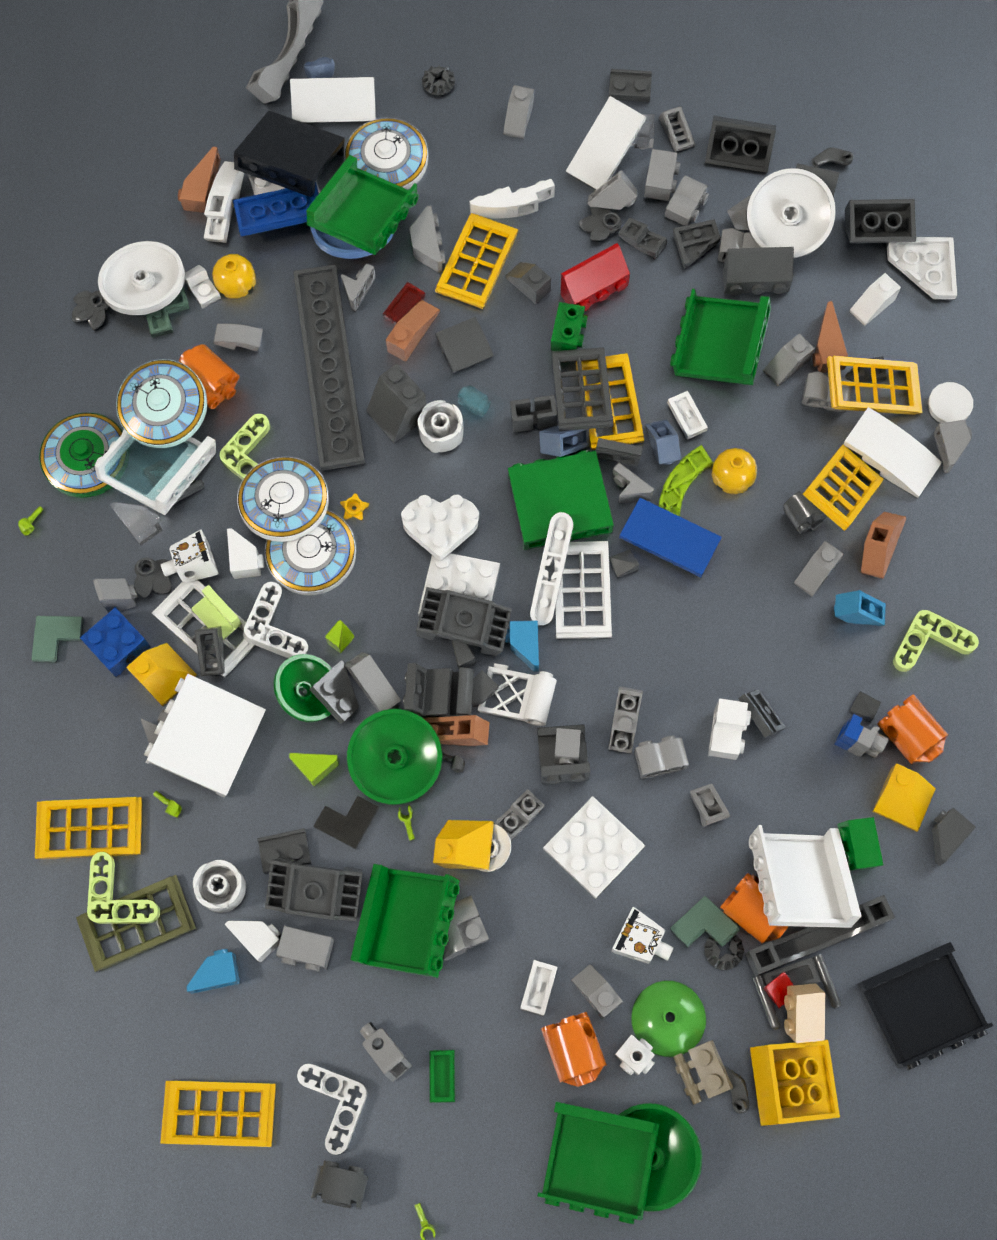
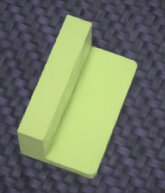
M208 585L202 590L205 597L192 607V611L207 628L221 626L224 640L242 623L238 616Z

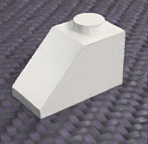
M884 273L868 287L849 312L865 326L896 300L901 287Z
M232 528L227 529L230 572L233 578L261 576V568H264L263 554H259L253 544Z
M227 921L225 923L227 928L260 963L279 946L280 939L278 936L281 933L272 923L269 926L263 921Z

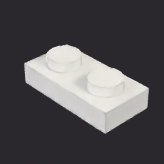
M688 391L668 399L667 404L687 440L707 431L708 427Z
M536 960L533 961L520 1009L542 1016L545 1015L558 967Z

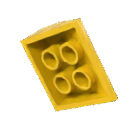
M828 1040L750 1047L761 1126L840 1118Z

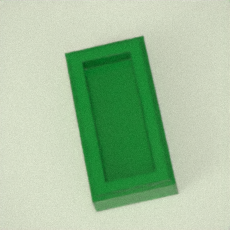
M455 1050L429 1051L430 1103L455 1102Z

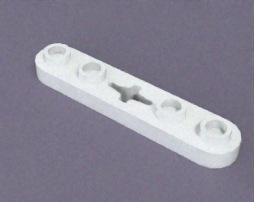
M562 512L555 514L549 524L531 606L530 617L532 621H538L539 626H545L553 619L572 535V518ZM553 557H555V567L558 568V572H554L551 581H548L549 572L545 568L551 565Z

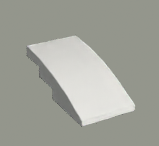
M869 407L843 444L862 455V461L881 471L880 476L919 498L942 463L910 434Z

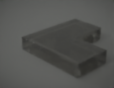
M357 796L346 816L325 806L313 827L356 850L379 807Z

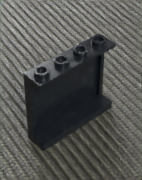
M268 111L234 151V169L312 197L315 193V182L336 154L344 155L345 137Z
M951 942L857 984L898 1068L906 1066L907 1070L913 1069L921 1065L920 1059L927 1056L930 1060L944 1054L942 1049L951 1046L952 1050L966 1044L964 1039L973 1036L974 1040L988 1034L986 1029L993 1026L992 1022L987 1023L952 954L955 949Z

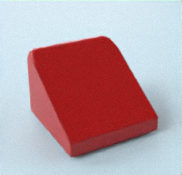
M782 972L763 989L777 1007L780 1008L784 1005L787 986H793V983L788 975Z

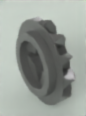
M440 64L438 67L431 66L428 71H424V76L422 77L423 87L430 94L444 95L454 87V73L449 70L448 66L445 68L441 67ZM440 76H442V81L438 80L437 82H435V77L439 78Z
M737 935L729 940L730 946L728 949L731 951V954H725L720 959L718 957L721 950L716 945L718 943L709 936L704 950L705 956L712 966L721 970H729L736 967L742 961L744 948L742 940Z

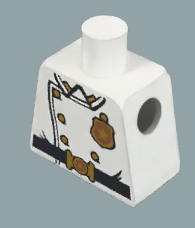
M202 529L170 546L169 550L172 560L160 564L166 577L178 573L184 583L219 574L210 544Z
M632 907L611 952L649 964L654 954L668 961L674 947L661 941L665 933L661 926L638 909Z

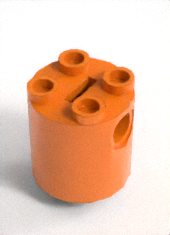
M200 344L192 349L186 350L180 356L179 362L189 367L201 380L207 395V406L210 409H215L225 398L230 400L236 394V389L234 388L240 376L206 345Z
M912 694L903 702L904 705H896L877 725L911 765L915 762L930 763L944 752L945 739L949 734L917 697Z
M747 873L735 887L738 893L733 891L720 908L724 910L723 913L759 942L765 943L779 939L789 926H769L767 916L763 910L764 901L762 893H760L758 888L759 879L754 874Z
M587 1012L564 1018L557 1024L554 1023L541 1028L560 1083L564 1082L580 1087L596 1081L602 1068L607 1064Z

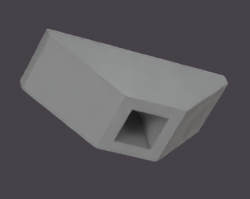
M427 206L409 228L413 255L421 263L438 273H442V264H445L446 261L444 250H439V245H442L441 233L436 232L435 227L439 226L437 213H432L431 206Z
M619 687L608 750L632 754L643 694L642 690Z

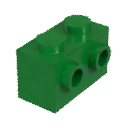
M559 302L551 338V351L577 350L578 347L582 348L584 335L581 334V330L586 328L588 315H584L585 306Z
M874 817L847 820L837 824L850 871L873 869L884 865Z

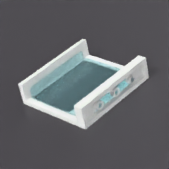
M124 429L118 440L112 442L104 456L99 457L96 461L97 479L166 515L216 454V443L209 436L202 443L190 437L183 443L173 447L153 448L137 442Z

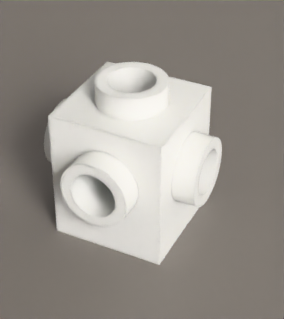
M633 1035L629 1036L614 1055L622 1062L619 1066L630 1076L633 1073L637 1076L641 1072L646 1074L655 1063L651 1060L655 1055L651 1052L653 1047L643 1038L638 1041ZM633 1053L640 1055L639 1061L633 1059Z

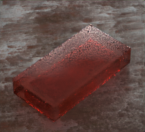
M407 282L384 311L383 318L396 325L416 304L424 299L425 292Z

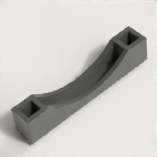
M885 895L859 905L861 917L851 928L808 927L749 950L745 955L754 976L767 973L891 921L895 916Z

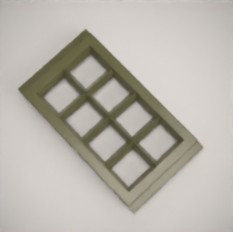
M177 875L170 876L116 899L140 900L147 897L148 900L154 902L152 894L167 888L172 905L160 910V915L175 910L180 927L166 932L159 916L156 924L160 935L150 940H145L140 924H127L118 928L117 924H111L113 931L98 937L93 921L89 919L87 912L76 917L95 972L104 970L197 929ZM100 906L97 911H94V914L98 917L101 914H110V919H113L112 910L106 911ZM135 927L140 944L125 949L120 932ZM115 935L120 952L105 958L100 941Z

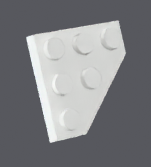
M916 237V242L887 243L888 261L931 298L956 299L957 284L953 237Z

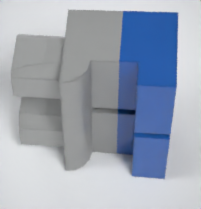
M853 714L843 724L834 745L859 757L866 753L876 758L879 752H883L888 738L878 734L880 727H873L869 730L861 726L862 718Z

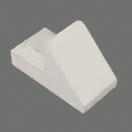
M197 265L185 272L184 282L202 309L221 299L219 292L210 281L206 270L202 266Z

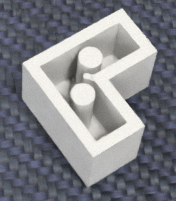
M719 698L714 709L708 756L736 760L739 753L743 754L745 740L741 739L742 731H746L751 718V711H747L748 703Z

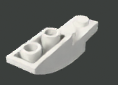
M225 161L212 184L204 215L207 217L204 233L206 241L227 242L234 206L233 200L239 199L244 176L243 172L234 169V162Z
M552 179L539 181L527 188H520L514 193L511 192L509 186L503 189L499 188L490 194L477 196L469 201L470 213L490 219L528 215L538 211V203L554 197L555 185Z

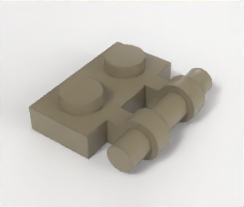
M713 1040L688 1050L691 1061L686 1062L682 1053L673 1056L677 1065L675 1067L676 1072L681 1075L686 1087L684 1091L687 1096H690L693 1105L702 1102L698 1091L705 1089L709 1099L733 1089ZM694 1067L701 1080L697 1084H695L689 1070Z

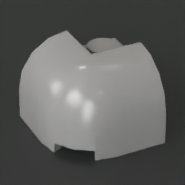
M471 895L456 901L454 904V917L450 922L449 939L443 953L444 961L466 953L469 948L489 941Z

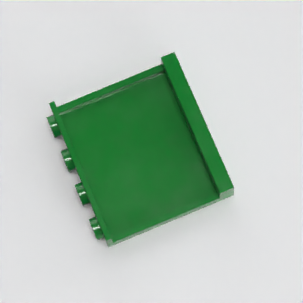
M349 155L307 208V225L376 255L380 248L383 249L389 236L396 232L400 221L406 219L409 209L416 205L419 198L417 184L414 183L410 190H407L357 168V158Z
M692 289L690 297H687L685 302L686 314L681 317L680 328L682 330L681 334L676 337V353L672 354L670 361L675 376L753 385L771 312L770 297L761 296L760 302L757 303L701 297L696 295L695 289Z
M584 450L576 455L557 456L555 459L550 460L538 459L533 463L525 465L517 463L508 468V479H510L524 550L545 546L551 518L559 512L566 513L572 518L573 530L570 541L613 533L614 524L596 451Z
M373 864L350 960L362 965L438 978L439 971L443 966L442 958L449 939L448 931L450 922L454 917V904L459 894L460 880L449 874L438 876L389 869L383 865Z
M556 1102L554 1112L558 1114L542 1193L538 1192L537 1196L545 1198L544 1203L559 1207L560 1202L568 1203L570 1210L584 1212L585 1208L593 1209V1215L609 1218V1214L618 1215V1221L634 1224V1220H642L659 1124Z

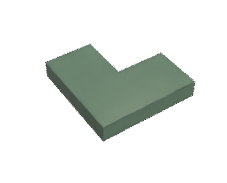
M182 287L178 296L170 304L158 311L146 314L152 338L173 333L169 314L190 309L184 287Z
M36 616L31 660L33 662L56 663L59 641H82L80 637L83 633L84 618L74 616Z
M706 896L670 928L671 932L687 947L705 931L723 947L740 931L739 927Z

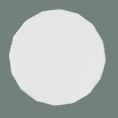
M945 382L932 390L928 398L929 412L940 423L966 420L973 409V398L964 386L954 382Z

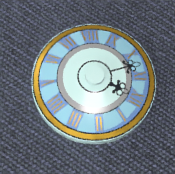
M154 360L134 369L123 381L117 396V415L122 427L137 442L153 448L173 447L188 440L201 426L207 411V395L201 380L186 365L173 360Z

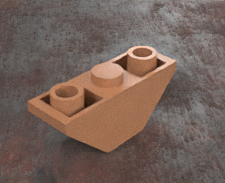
M883 512L872 522L864 545L862 574L884 579L905 524L906 516Z

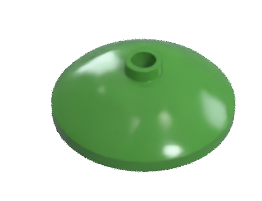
M660 981L648 986L639 994L632 1008L631 1022L638 1041L641 1038L647 1041L653 1047L652 1053L663 1057H673L680 1053H687L688 1050L694 1048L699 1043L706 1026V1013L700 998L691 988L675 981ZM667 1013L674 1015L675 1019L673 1022L666 1020L665 1016Z

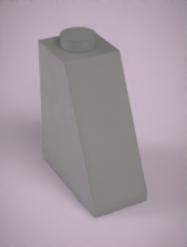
M361 652L345 664L347 671L378 712L398 708L397 703L402 700L370 654Z

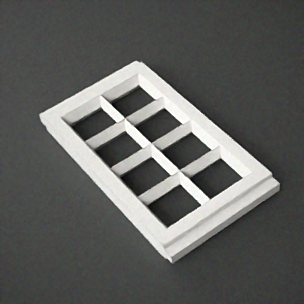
M608 541L570 542L567 555H579V568L564 569L563 574L580 573V587L563 588L562 576L555 607L556 639L612 638ZM601 554V568H584L583 555ZM554 557V572H558V568L555 567L556 558ZM584 573H601L602 587H585ZM580 592L581 606L563 607V593ZM585 592H602V606H585ZM581 611V625L564 626V612ZM585 611H603V625H586Z
M198 580L187 583L181 582L152 614L198 654L195 635L191 638L181 629L193 616L204 625L202 628H207L192 609L182 601L194 588L204 596L202 590L205 586ZM180 604L189 614L177 625L167 615ZM237 615L242 623L239 628L244 631L246 622ZM253 629L250 635L254 636L257 631ZM225 638L223 643L232 652L224 659L225 673L220 675L225 678L256 645L243 639L235 647ZM212 644L208 649L215 648L214 644ZM206 654V659L214 658L211 654ZM209 663L211 667H218L217 663Z

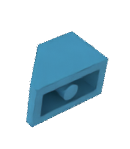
M860 590L836 595L834 605L835 617L853 624L885 625L886 603Z
M510 621V629H507L506 643H510V650L534 672H539L538 621Z
M228 949L214 951V955L205 959L187 985V992L194 994L240 984L236 954L228 952Z

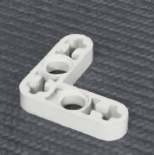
M267 582L261 588L247 619L243 632L244 639L253 645L286 658L298 654H307L308 644L303 638L269 625L279 604L282 589L275 582ZM274 590L275 593L272 595L270 603L266 602L268 592ZM259 608H265L269 611V615L267 617H259L256 611ZM255 623H258L257 633L254 636L250 635ZM279 636L282 639V643L280 645H273L270 643L269 638ZM286 640H288L289 645L287 646V649H284ZM297 645L301 646L298 653H295L294 648Z
M305 1064L298 1070L297 1078L299 1083L307 1088L340 1100L325 1139V1147L331 1154H342L347 1150L367 1098V1089L360 1082L313 1064ZM312 1068L313 1074L321 1077V1072H324L325 1075L321 1080L320 1088L316 1087L319 1083L318 1081L310 1079L306 1083V1077L303 1076V1072H308ZM330 1077H335L339 1081V1088L335 1092H329L326 1089L325 1084ZM359 1086V1092L362 1093V1097H357L353 1104L358 1105L357 1111L352 1107L343 1106L345 1100L348 1103L351 1102L352 1095L349 1094V1090ZM345 1110L353 1114V1121L348 1126L342 1125L339 1120L340 1114ZM335 1126L340 1129L349 1130L348 1135L342 1133L340 1141L344 1143L343 1147H338L336 1150L333 1149V1144L330 1143L331 1139H336L339 1131H334Z

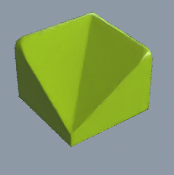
M338 620L325 638L328 645L341 654L354 639V634L341 620Z

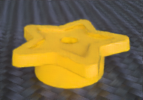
M356 493L346 501L340 502L341 506L345 509L343 516L345 520L352 517L363 520V511L369 507V503L361 501Z

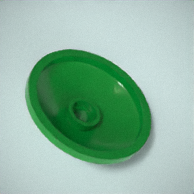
M298 654L286 659L279 666L274 676L275 696L283 710L293 718L304 722L321 721L331 715L327 708L309 690L332 669L331 666L321 658L310 654ZM299 690L303 692L304 696L300 695Z

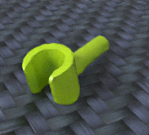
M39 506L31 516L22 518L18 522L20 531L25 536L34 531V526L31 523L43 511L42 507Z
M158 791L153 793V796L167 805L165 813L176 818L179 816L182 809L181 805L167 799Z
M408 805L409 814L403 815L399 807L398 818L404 822L409 840L415 839L411 826L413 809Z
M421 1204L414 1205L421 1224V1239L426 1240L423 1234L426 1229H430L435 1238V1228L433 1225L428 1224Z

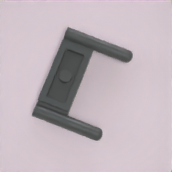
M822 954L753 978L770 1026L774 1030L779 1029L781 1024L772 1000L763 988L782 972L788 975L793 985L815 984L822 981L832 1008L836 1009L841 1006Z

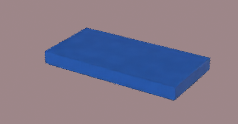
M316 182L315 193L312 197L285 188L233 200L240 236L307 222L306 210L319 194Z
M639 498L619 535V538L700 578L722 538L642 498Z

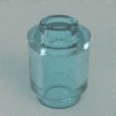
M471 385L464 386L458 393V403L475 415L483 416L491 406L488 396Z

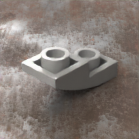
M217 324L213 344L232 350L236 346L258 351L263 329L240 324Z
M527 789L494 824L502 827L512 841L538 815L545 805Z

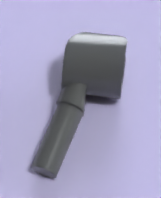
M442 752L443 759L452 762L451 770L457 772L464 771L465 761L460 756H451Z

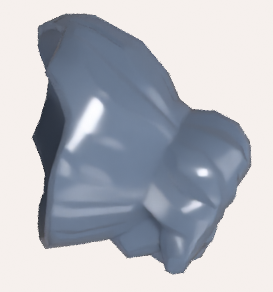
M322 57L313 62L307 61L304 65V71L307 78H332L335 71V62L332 58Z

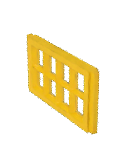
M471 213L438 281L435 292L483 309L514 244L518 229ZM473 226L488 231L484 242L469 238ZM492 233L507 238L502 249L487 244ZM466 241L481 246L476 258L461 253ZM485 248L500 253L495 264L480 259ZM459 257L474 262L469 273L454 268ZM478 264L493 268L488 280L473 275ZM452 272L467 277L462 289L447 284ZM471 279L486 284L481 296L466 291Z
M628 353L605 356L607 368L622 366L624 379L608 381L609 386L625 384L628 396L611 399L613 434L597 437L596 428L589 429L591 450L596 449L598 438L626 444L644 442ZM598 360L581 361L582 371L599 369ZM583 376L584 386L600 384V382L587 384L586 376ZM585 391L586 401H590L589 391ZM629 401L631 414L615 416L612 403ZM592 406L586 407L587 417L593 416ZM632 418L634 431L618 433L616 421Z
M843 356L827 357L831 408L866 411L869 407L881 413L908 415L923 413L918 366L916 363ZM840 365L853 366L854 382L841 381ZM858 367L871 368L872 383L859 382ZM875 368L888 369L890 385L877 384ZM893 370L906 371L907 386L894 385ZM842 385L855 386L856 402L843 401ZM860 386L873 387L874 403L861 402ZM877 388L890 389L892 404L879 403ZM895 389L908 390L909 406L896 405Z
M842 444L803 492V495L845 531L884 479ZM841 458L854 468L853 472L849 471L839 462ZM834 467L847 478L845 482L832 472ZM857 472L870 482L869 486L855 476ZM826 477L839 487L838 491H835L824 481ZM850 482L863 492L861 496L848 486ZM821 487L832 499L828 501L816 491L817 488ZM843 491L856 502L854 506L841 496ZM835 501L849 512L846 516L833 505Z
M142 797L37 802L35 859L93 857L98 852H106L110 856L141 855ZM128 806V824L112 825L113 807ZM107 807V825L92 826V808ZM87 808L86 826H71V810ZM66 809L65 827H50L51 810ZM112 829H128L127 846L112 847ZM92 830H107L106 847L91 848ZM71 831H86L85 848L70 849ZM50 832H65V849L49 850Z
M166 1081L160 1144L272 1147L276 1084ZM180 1090L196 1091L194 1110H178ZM201 1091H217L216 1111L200 1110ZM223 1091L239 1092L238 1111H222ZM245 1092L261 1093L260 1112H244ZM178 1115H194L192 1135H176ZM199 1116H215L214 1136L198 1135ZM221 1116L237 1117L236 1136H220ZM243 1117H259L258 1137H242Z

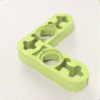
M253 415L220 451L219 456L222 464L242 480L247 475L241 473V468L244 465H251L253 468L258 465L247 455L270 430V423L266 415ZM263 422L264 427H256V423L261 424ZM248 436L251 438V441L248 445L239 444L240 438ZM233 454L238 461L237 465L231 458L227 459L226 455Z
M922 610L917 613L894 656L893 665L902 672L911 670L916 664L929 637L965 655L972 653L978 647L979 640L973 632L931 611ZM924 617L928 619V624L925 626L921 625L922 620H920ZM936 622L939 623L935 630L932 631L931 629L934 627L933 625ZM948 627L952 633L951 637L945 638L941 636L940 628ZM957 633H959L960 635L958 636V639L956 640V642H953L952 640L956 637ZM915 635L919 637L921 644L919 646H912L908 640L909 636ZM966 638L970 640L968 647H965L963 642ZM908 650L911 652L907 659L909 663L903 665L901 658L904 657Z
M106 852L96 853L90 862L87 906L89 919L98 924H149L155 922L160 916V908L155 902L151 900H113L115 861ZM102 858L108 862V865L103 867V873L108 875L107 878L103 876L96 877V874L101 875V867L97 866V863L101 862ZM100 881H105L107 883L106 892L100 895L95 892L96 884ZM123 905L129 906V916L124 919L119 918L118 909ZM148 905L154 910V913L149 914V918L145 914L136 913V909L147 910ZM99 906L106 911L112 910L113 919H110V914H101L98 919L94 911H97Z

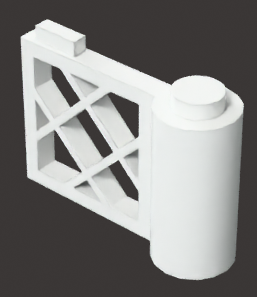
M496 663L494 667L489 666L487 675L491 679L493 674L503 675L506 680L491 695L495 694L501 704L494 708L485 707V701L483 704H479L478 712L521 720L536 726H546L557 681L553 678V674L541 671L539 674L531 675L510 671L507 665ZM518 679L528 680L526 688L518 693L512 686V683ZM510 686L515 695L503 702L497 692ZM518 699L521 703L520 713L509 712L506 705Z

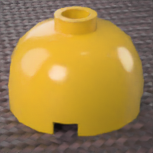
M239 254L225 255L213 267L212 279L216 290L227 298L238 299L249 294L248 291L252 286L254 288L256 284V274L253 265L246 257Z
M726 449L718 455L713 463L711 473L713 482L716 486L718 485L722 488V491L725 493H744L753 485L756 479L757 465L755 459L749 452L743 449Z

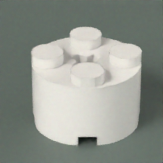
M443 400L433 401L424 406L418 418L419 434L423 444L434 453L447 452L457 447L462 442L464 434L463 418L459 408Z
M214 860L202 865L197 870L193 878V889L197 900L209 910L218 913L230 912L242 902L246 893V880L242 873L230 862ZM216 884H223V889H217L215 887Z

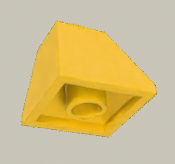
M167 643L144 651L126 667L162 707L179 693L175 691V688L180 678L186 679L187 674L194 677L197 676Z
M896 763L888 773L872 812L918 832L936 788L919 773Z
M448 820L436 837L433 863L443 868L489 870L494 822Z

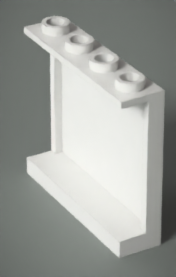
M187 674L186 679L180 678L175 688V691L179 692L176 700L170 699L164 711L168 713L165 722L160 720L154 734L158 735L155 744L150 742L144 753L148 757L145 763H152L208 788L221 797H225L266 709Z
M762 825L757 826L749 837V847L753 852L754 869L757 871L759 879L758 888L760 893H762L764 901L763 910L767 916L769 926L851 928L861 917V912L839 829L830 828L824 836L770 834L763 832Z

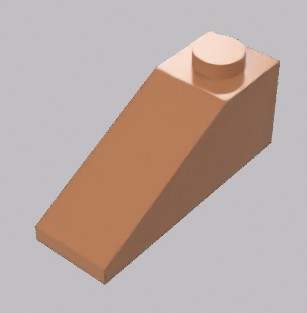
M217 147L211 148L185 178L182 189H179L178 201L181 202L183 210L205 212L208 196L221 161Z
M423 300L416 304L397 322L386 338L387 352L406 362L439 314L440 309Z
M832 301L827 303L815 352L812 354L814 366H817L818 371L822 373L828 372V356L848 357ZM840 365V370H843V369L846 368V366H841V365Z
M476 715L423 718L433 727L441 744L458 746L488 745L490 722Z

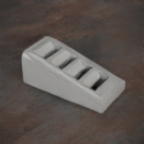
M681 106L660 114L661 125L675 153L695 146ZM676 118V122L670 123V120ZM678 125L680 126L679 129L673 130L672 128ZM681 132H683V134H684V135L679 136V137H676V136H675V134H678V133H681ZM684 139L687 140V143L681 145L678 144V141Z

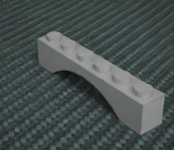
M289 0L286 6L288 32L283 50L272 64L254 71L246 87L248 91L264 104L276 101L280 97V90L289 79V71L298 60L296 57L304 48L307 35L313 30L312 24L321 13L320 8L324 2L323 0Z

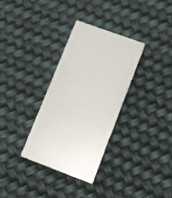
M374 77L290 79L292 119L300 122L372 121L376 119Z
M610 96L566 172L597 190L613 176L647 119L646 116Z

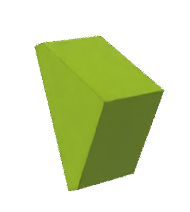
M290 753L289 755L292 763L313 786H316L339 766L340 762L337 755Z

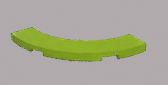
M702 445L683 457L669 474L660 495L659 507L680 516L682 501L689 486L702 472L713 465L711 458Z

